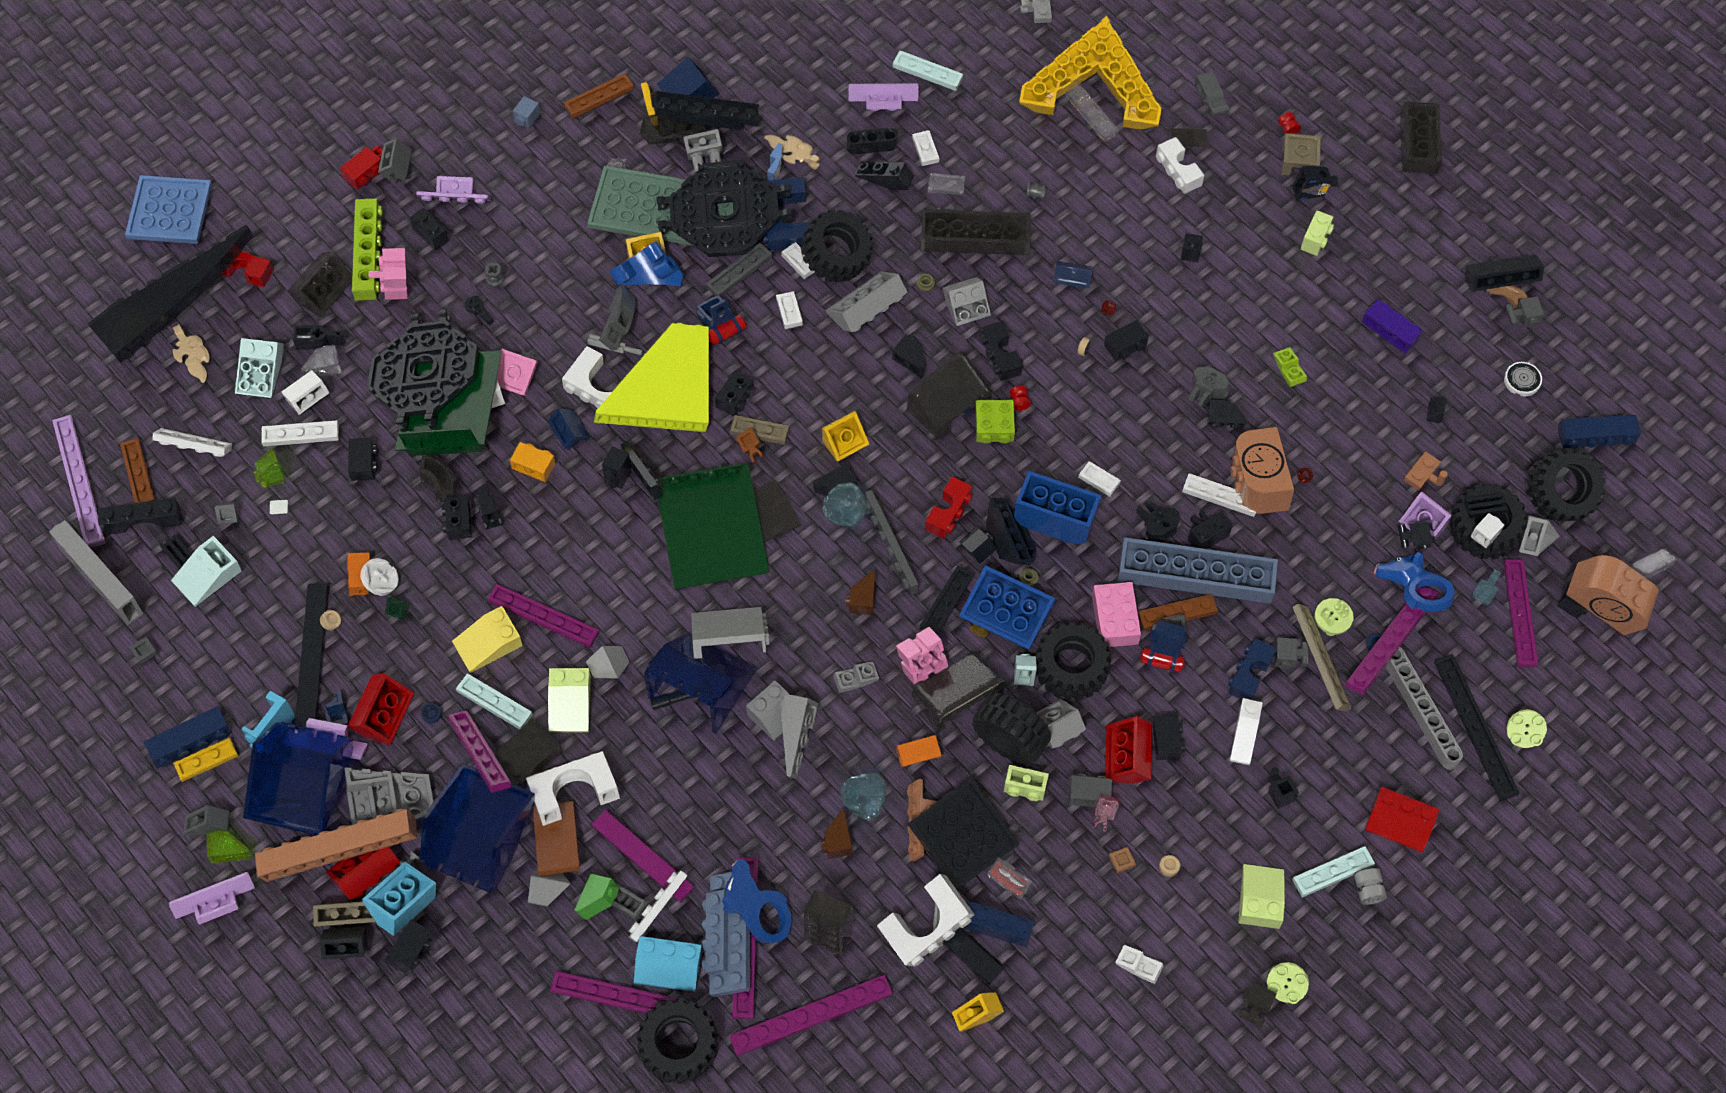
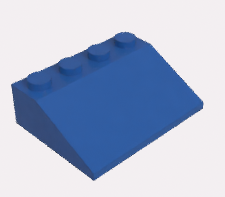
M985 565L959 617L1030 650L1055 606V598Z

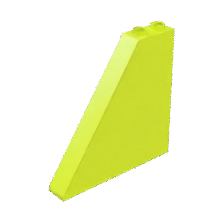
M672 323L599 406L595 413L594 423L706 432L709 423V327Z

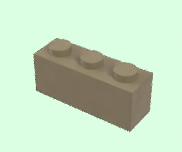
M363 902L313 906L314 927L376 922Z

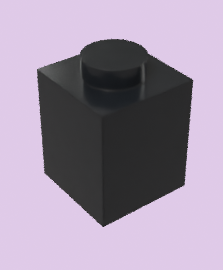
M1185 233L1180 260L1198 263L1203 236Z

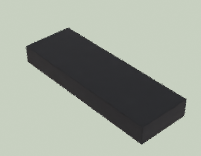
M958 928L954 931L955 935L951 939L944 941V945L990 985L1003 972L1004 968Z

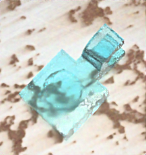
M1494 569L1488 581L1481 579L1471 597L1489 606L1499 589L1494 585L1501 572Z

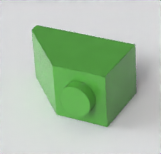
M590 874L574 911L585 920L612 906L614 899L618 895L619 886L611 878Z

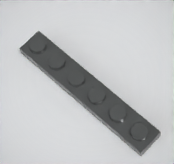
M869 490L865 492L864 508L866 511L869 510L872 515L870 516L871 522L874 527L877 526L879 538L887 546L886 552L888 557H892L895 562L893 563L894 569L897 574L900 573L904 589H908L910 595L918 593V583L873 491Z

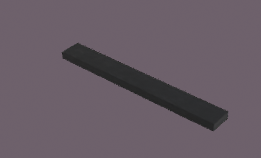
M327 583L308 584L294 726L296 730L306 729V723L309 718L317 720L325 630L320 623V617L327 607Z
M1454 655L1436 659L1434 664L1499 801L1518 796L1520 792Z

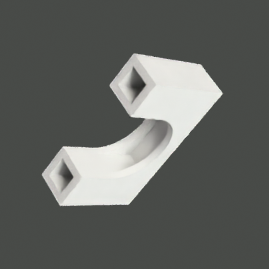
M587 346L562 378L563 388L566 392L579 396L581 400L594 404L596 408H599L612 393L598 391L591 385V380L604 364L603 355Z
M603 751L526 778L543 826L562 819L556 795L559 789L567 783L583 781L590 784L596 792L600 805L620 799L617 785Z
M939 874L924 886L940 911L939 924L930 935L925 937L916 936L897 913L890 914L877 925L900 959L907 966L915 967L919 965L927 953L935 952L940 947L938 944L943 940L951 939L955 935L954 931L959 927L967 926L971 922L970 918L975 915L946 875Z

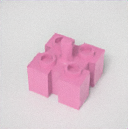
M405 248L382 249L383 256H379L380 271H369V278H380L381 293H385V300L407 299Z
M930 627L917 633L916 639L908 638L896 645L898 655L903 660L901 662L903 672L915 686L928 679V674L932 672L937 674L949 667L946 656L942 653L944 651L942 641Z

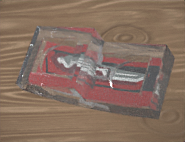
M999 857L987 874L997 884L1020 900H1022L1032 884V880L1015 871V867Z

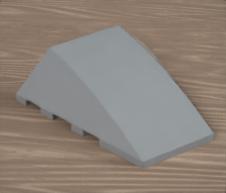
M344 767L351 825L357 824L360 820L375 819L376 816L381 814H392L398 809L410 811L415 815V821L435 813L429 774L406 772L399 774L391 773V771L352 770V768Z

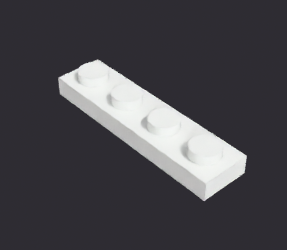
M337 420L262 426L263 446L339 440V424Z
M163 428L153 433V440L159 441L162 445L173 444L181 449L191 448L199 453L210 452L218 457H222L232 451V443Z
M1190 473L1188 474L1183 493L1253 517L1255 516V511L1242 505L1240 493H1236L1235 489Z
M682 871L672 873L667 880L669 885L665 890L661 888L654 897L657 901L652 907L648 905L641 914L644 918L640 923L636 921L630 928L629 932L631 934L629 938L634 942L639 940L640 936H642L688 875Z

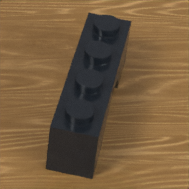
M176 498L98 508V525L104 535L124 533L127 527L138 523L156 524L162 528L181 525V508Z

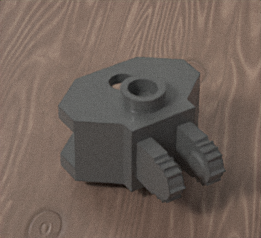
M1211 367L1196 368L1192 381L1194 390L1190 393L1189 401L1193 402L1199 397V406L1203 407L1209 400H1224L1228 396L1226 389L1229 387L1226 375Z

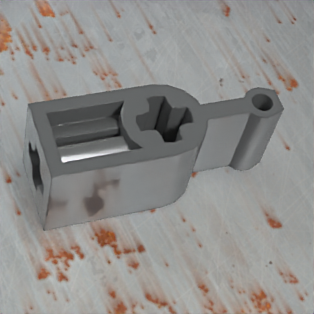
M1211 71L1197 75L1195 87L1203 103L1208 105L1211 115L1216 116L1229 112V106L1224 100L1222 88L1214 72Z

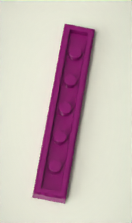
M1504 559L1503 567L1517 667H1537L1538 658L1524 559Z
M496 584L487 599L489 603L495 606H502L506 611L588 648H591L600 633L599 629L499 584Z
M468 711L448 715V721L491 793L511 788L509 778Z
M606 810L591 824L595 830L664 890L669 885L667 880L672 873H678ZM684 879L672 897L681 903L694 890V886Z
M559 971L555 972L550 990L551 993L646 1014L649 1009L651 1011L655 1009V1005L659 1002L662 1005L667 1003V999L677 1001V998Z

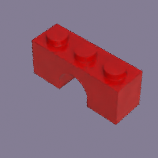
M240 252L223 271L222 275L232 277L236 270L245 268L244 275L247 282L264 288L274 270L267 258H259L249 252Z
M951 477L943 490L942 498L951 507L940 509L934 506L925 520V530L943 539L946 538L948 533L952 534L956 526L955 521L957 518L961 519L965 510L963 509L966 504L969 505L973 498V494H971L972 486Z

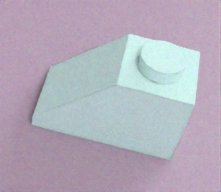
M1029 654L1016 655L1014 685L1034 686L1036 657Z

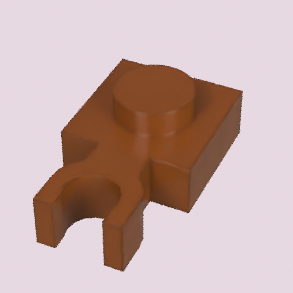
M750 427L735 437L745 454L750 452V459L753 463L757 462L755 459L756 454L759 453L761 458L765 457L763 452L757 448L761 445V442L753 428Z

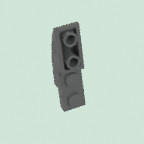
M619 285L607 312L609 318L599 338V341L611 351L617 349L622 336L628 332L635 310V295L623 285Z

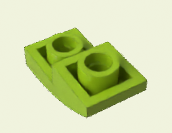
M1290 347L1273 353L1275 361L1290 387L1307 381V375L1299 366V359Z

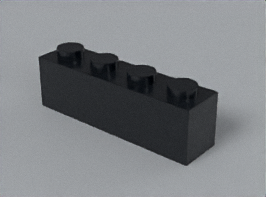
M1534 254L1466 265L1465 281L1473 292L1538 282L1543 280L1544 264Z

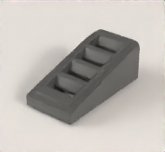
M618 885V895L620 892L622 895L616 902L613 901L612 906L633 921L640 923L644 918L641 914L649 905L648 902ZM628 897L627 901H626V902L624 903V905L622 906L621 904H622V903L624 902V900ZM633 902H635V904L629 910V907L632 905Z

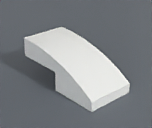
M1126 945L1123 946L1115 962L1121 968L1153 984L1156 983L1164 967L1163 963L1146 957L1143 952Z

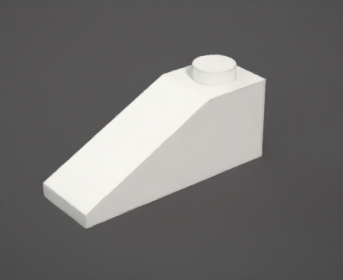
M1242 699L1230 761L1250 765L1262 702Z

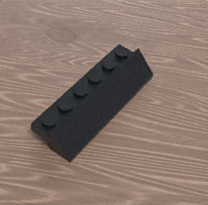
M655 91L650 95L655 113L670 115L671 121L740 130L741 124L759 126L760 123L758 112L760 104Z

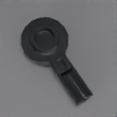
M471 296L465 301V308L468 312L479 315L488 325L494 322L483 309L481 298Z

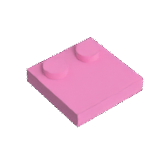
M502 349L497 375L500 388L526 396L538 361Z

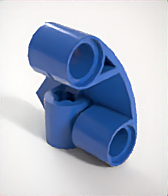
M654 241L609 272L618 286L641 284L681 286L684 277L676 262L665 254L657 241Z

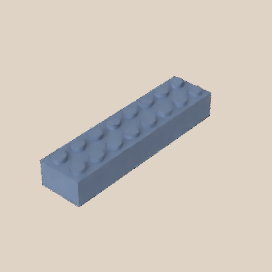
M1124 537L1117 582H1132L1137 585L1207 595L1212 594L1214 596L1271 604L1275 594L1278 559Z

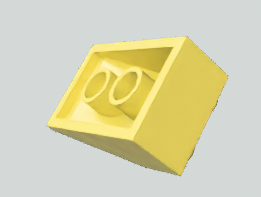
M502 606L482 616L452 641L470 673L522 647L521 638Z

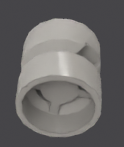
M1365 869L1354 875L1356 886L1361 888L1358 892L1361 904H1376L1387 899L1385 887L1381 885L1383 879L1380 869Z

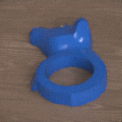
M1421 552L1408 557H1397L1389 563L1376 565L1373 572L1375 576L1404 586V600L1413 610L1418 608L1428 612L1445 611L1452 605L1454 600V587L1452 583L1444 577L1424 569V558ZM1422 586H1435L1444 591L1445 596L1439 600H1426L1421 598L1416 591Z
M743 859L737 860L732 864V875L725 886V896L722 900L723 910L725 913L738 912L758 941L766 944L781 942L790 933L791 914L786 904L788 899L777 891H759L750 874L748 863ZM766 903L776 908L779 914V928L773 935L767 933L762 928L759 920L760 910Z

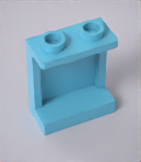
M272 691L266 696L271 708L256 728L250 730L244 726L241 729L245 735L244 738L250 743L249 746L258 753L262 751L268 754L295 719V714L286 699Z

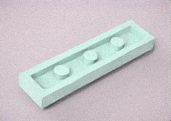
M899 51L893 62V68L955 91L963 79L962 73L903 51Z
M468 673L456 688V691L520 730L524 728L533 715L530 710Z
M1364 846L1295 876L1292 880L1301 897H1305L1351 877L1359 871L1374 867L1375 863Z

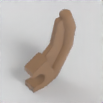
M1515 286L1486 290L1490 294L1506 297L1510 304H1513L1514 308L1517 307L1520 299L1528 298L1522 289Z

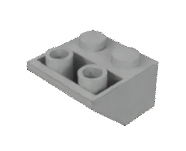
M975 277L943 287L946 305L956 326L991 316L984 284L979 278Z

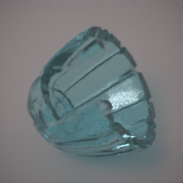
M850 482L839 484L837 488L834 487L830 490L829 496L825 497L822 510L824 516L830 521L839 525L854 527L859 525L862 519H864L866 515V500L857 485Z
M872 772L853 776L847 779L841 786V800L847 809L859 818L873 820L874 817L876 818L880 814V809L883 808L882 806L885 803V782L879 774Z

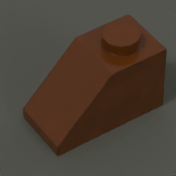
M870 572L853 585L850 589V595H846V606H849V614L872 615L875 572Z
M844 810L838 813L825 831L824 841H821L822 852L827 853L828 859L852 855V846Z

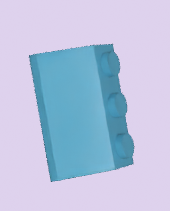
M404 862L363 898V903L376 923L394 936L408 924L410 919H413L435 899L436 882Z
M640 936L636 953L634 984L696 992L703 953L702 946Z

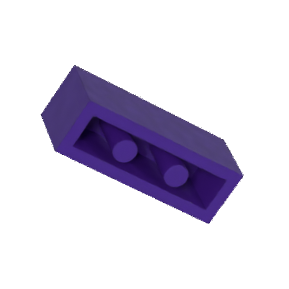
M1379 299L1365 312L1362 320L1363 324L1405 354L1419 341L1422 330L1416 324L1408 321L1402 314L1397 313L1387 303H1383Z

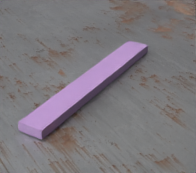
M71 415L52 420L83 540L89 548L105 544L103 532L98 525V512L73 418Z

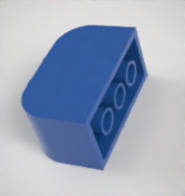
M1028 471L1016 501L1014 517L1019 524L1030 530L1068 543L1082 544L1086 542L1099 509L1101 495Z

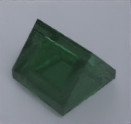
M388 596L385 614L403 620L410 606L407 602Z

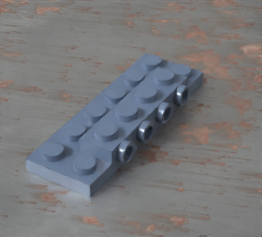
M732 872L710 876V893H706V899L702 902L703 909L706 912V919L702 921L703 929L706 931V939L702 940V947L705 951L702 968L705 973L709 974V995L712 997L750 991V930L738 912L725 913L723 910L722 900L725 896V886Z

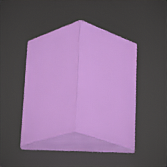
M1420 492L1399 522L1405 524L1406 528L1410 530V523L1431 519L1436 539L1447 527L1452 514L1425 493Z

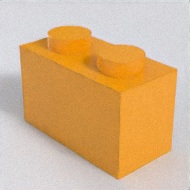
M520 442L510 458L513 470L543 482L547 481L556 465L554 455L551 452L539 450L529 443L524 444Z

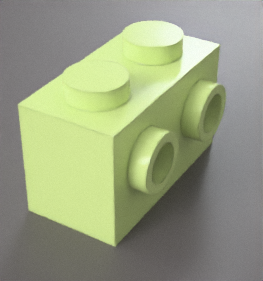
M1316 211L1304 236L1301 250L1316 256L1318 255L1320 249L1324 248L1327 243V234L1330 235L1334 228V224H1331L1333 216Z
M1009 765L1004 792L1014 797L1024 796L1031 801H1043L1049 774Z

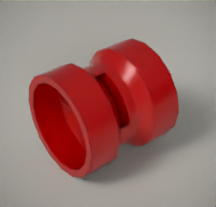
M1293 112L1285 113L1278 119L1279 125L1284 128V133L1297 134L1302 128L1299 122L1296 121Z
M1020 385L1010 389L1009 395L1013 399L1014 410L1023 411L1031 406L1030 398L1027 397L1028 390L1026 386Z

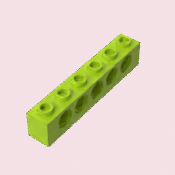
M355 199L352 292L355 301L377 300V292H380L378 278H369V271H380L378 262L379 256H381L379 246H382V239L379 236V231H382V222L379 219L383 215V211L377 199Z

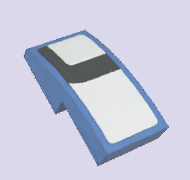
M780 143L777 144L770 155L771 167L767 171L768 180H777L781 171L782 144Z

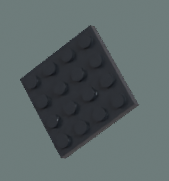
M972 779L907 824L956 890L1020 845Z

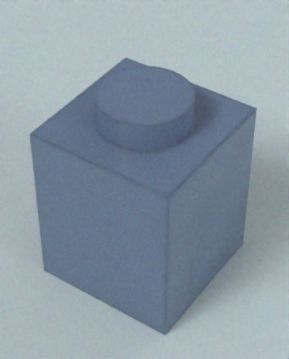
M523 96L513 110L514 122L529 129L541 114L539 103Z

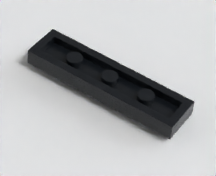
M627 441L620 444L621 449L629 453L632 470L655 501L662 498L660 482L658 479L654 480L650 468L646 469L643 458H638L635 447L631 448Z
M957 565L920 624L919 629L924 630L930 627L938 636L973 580L974 573Z

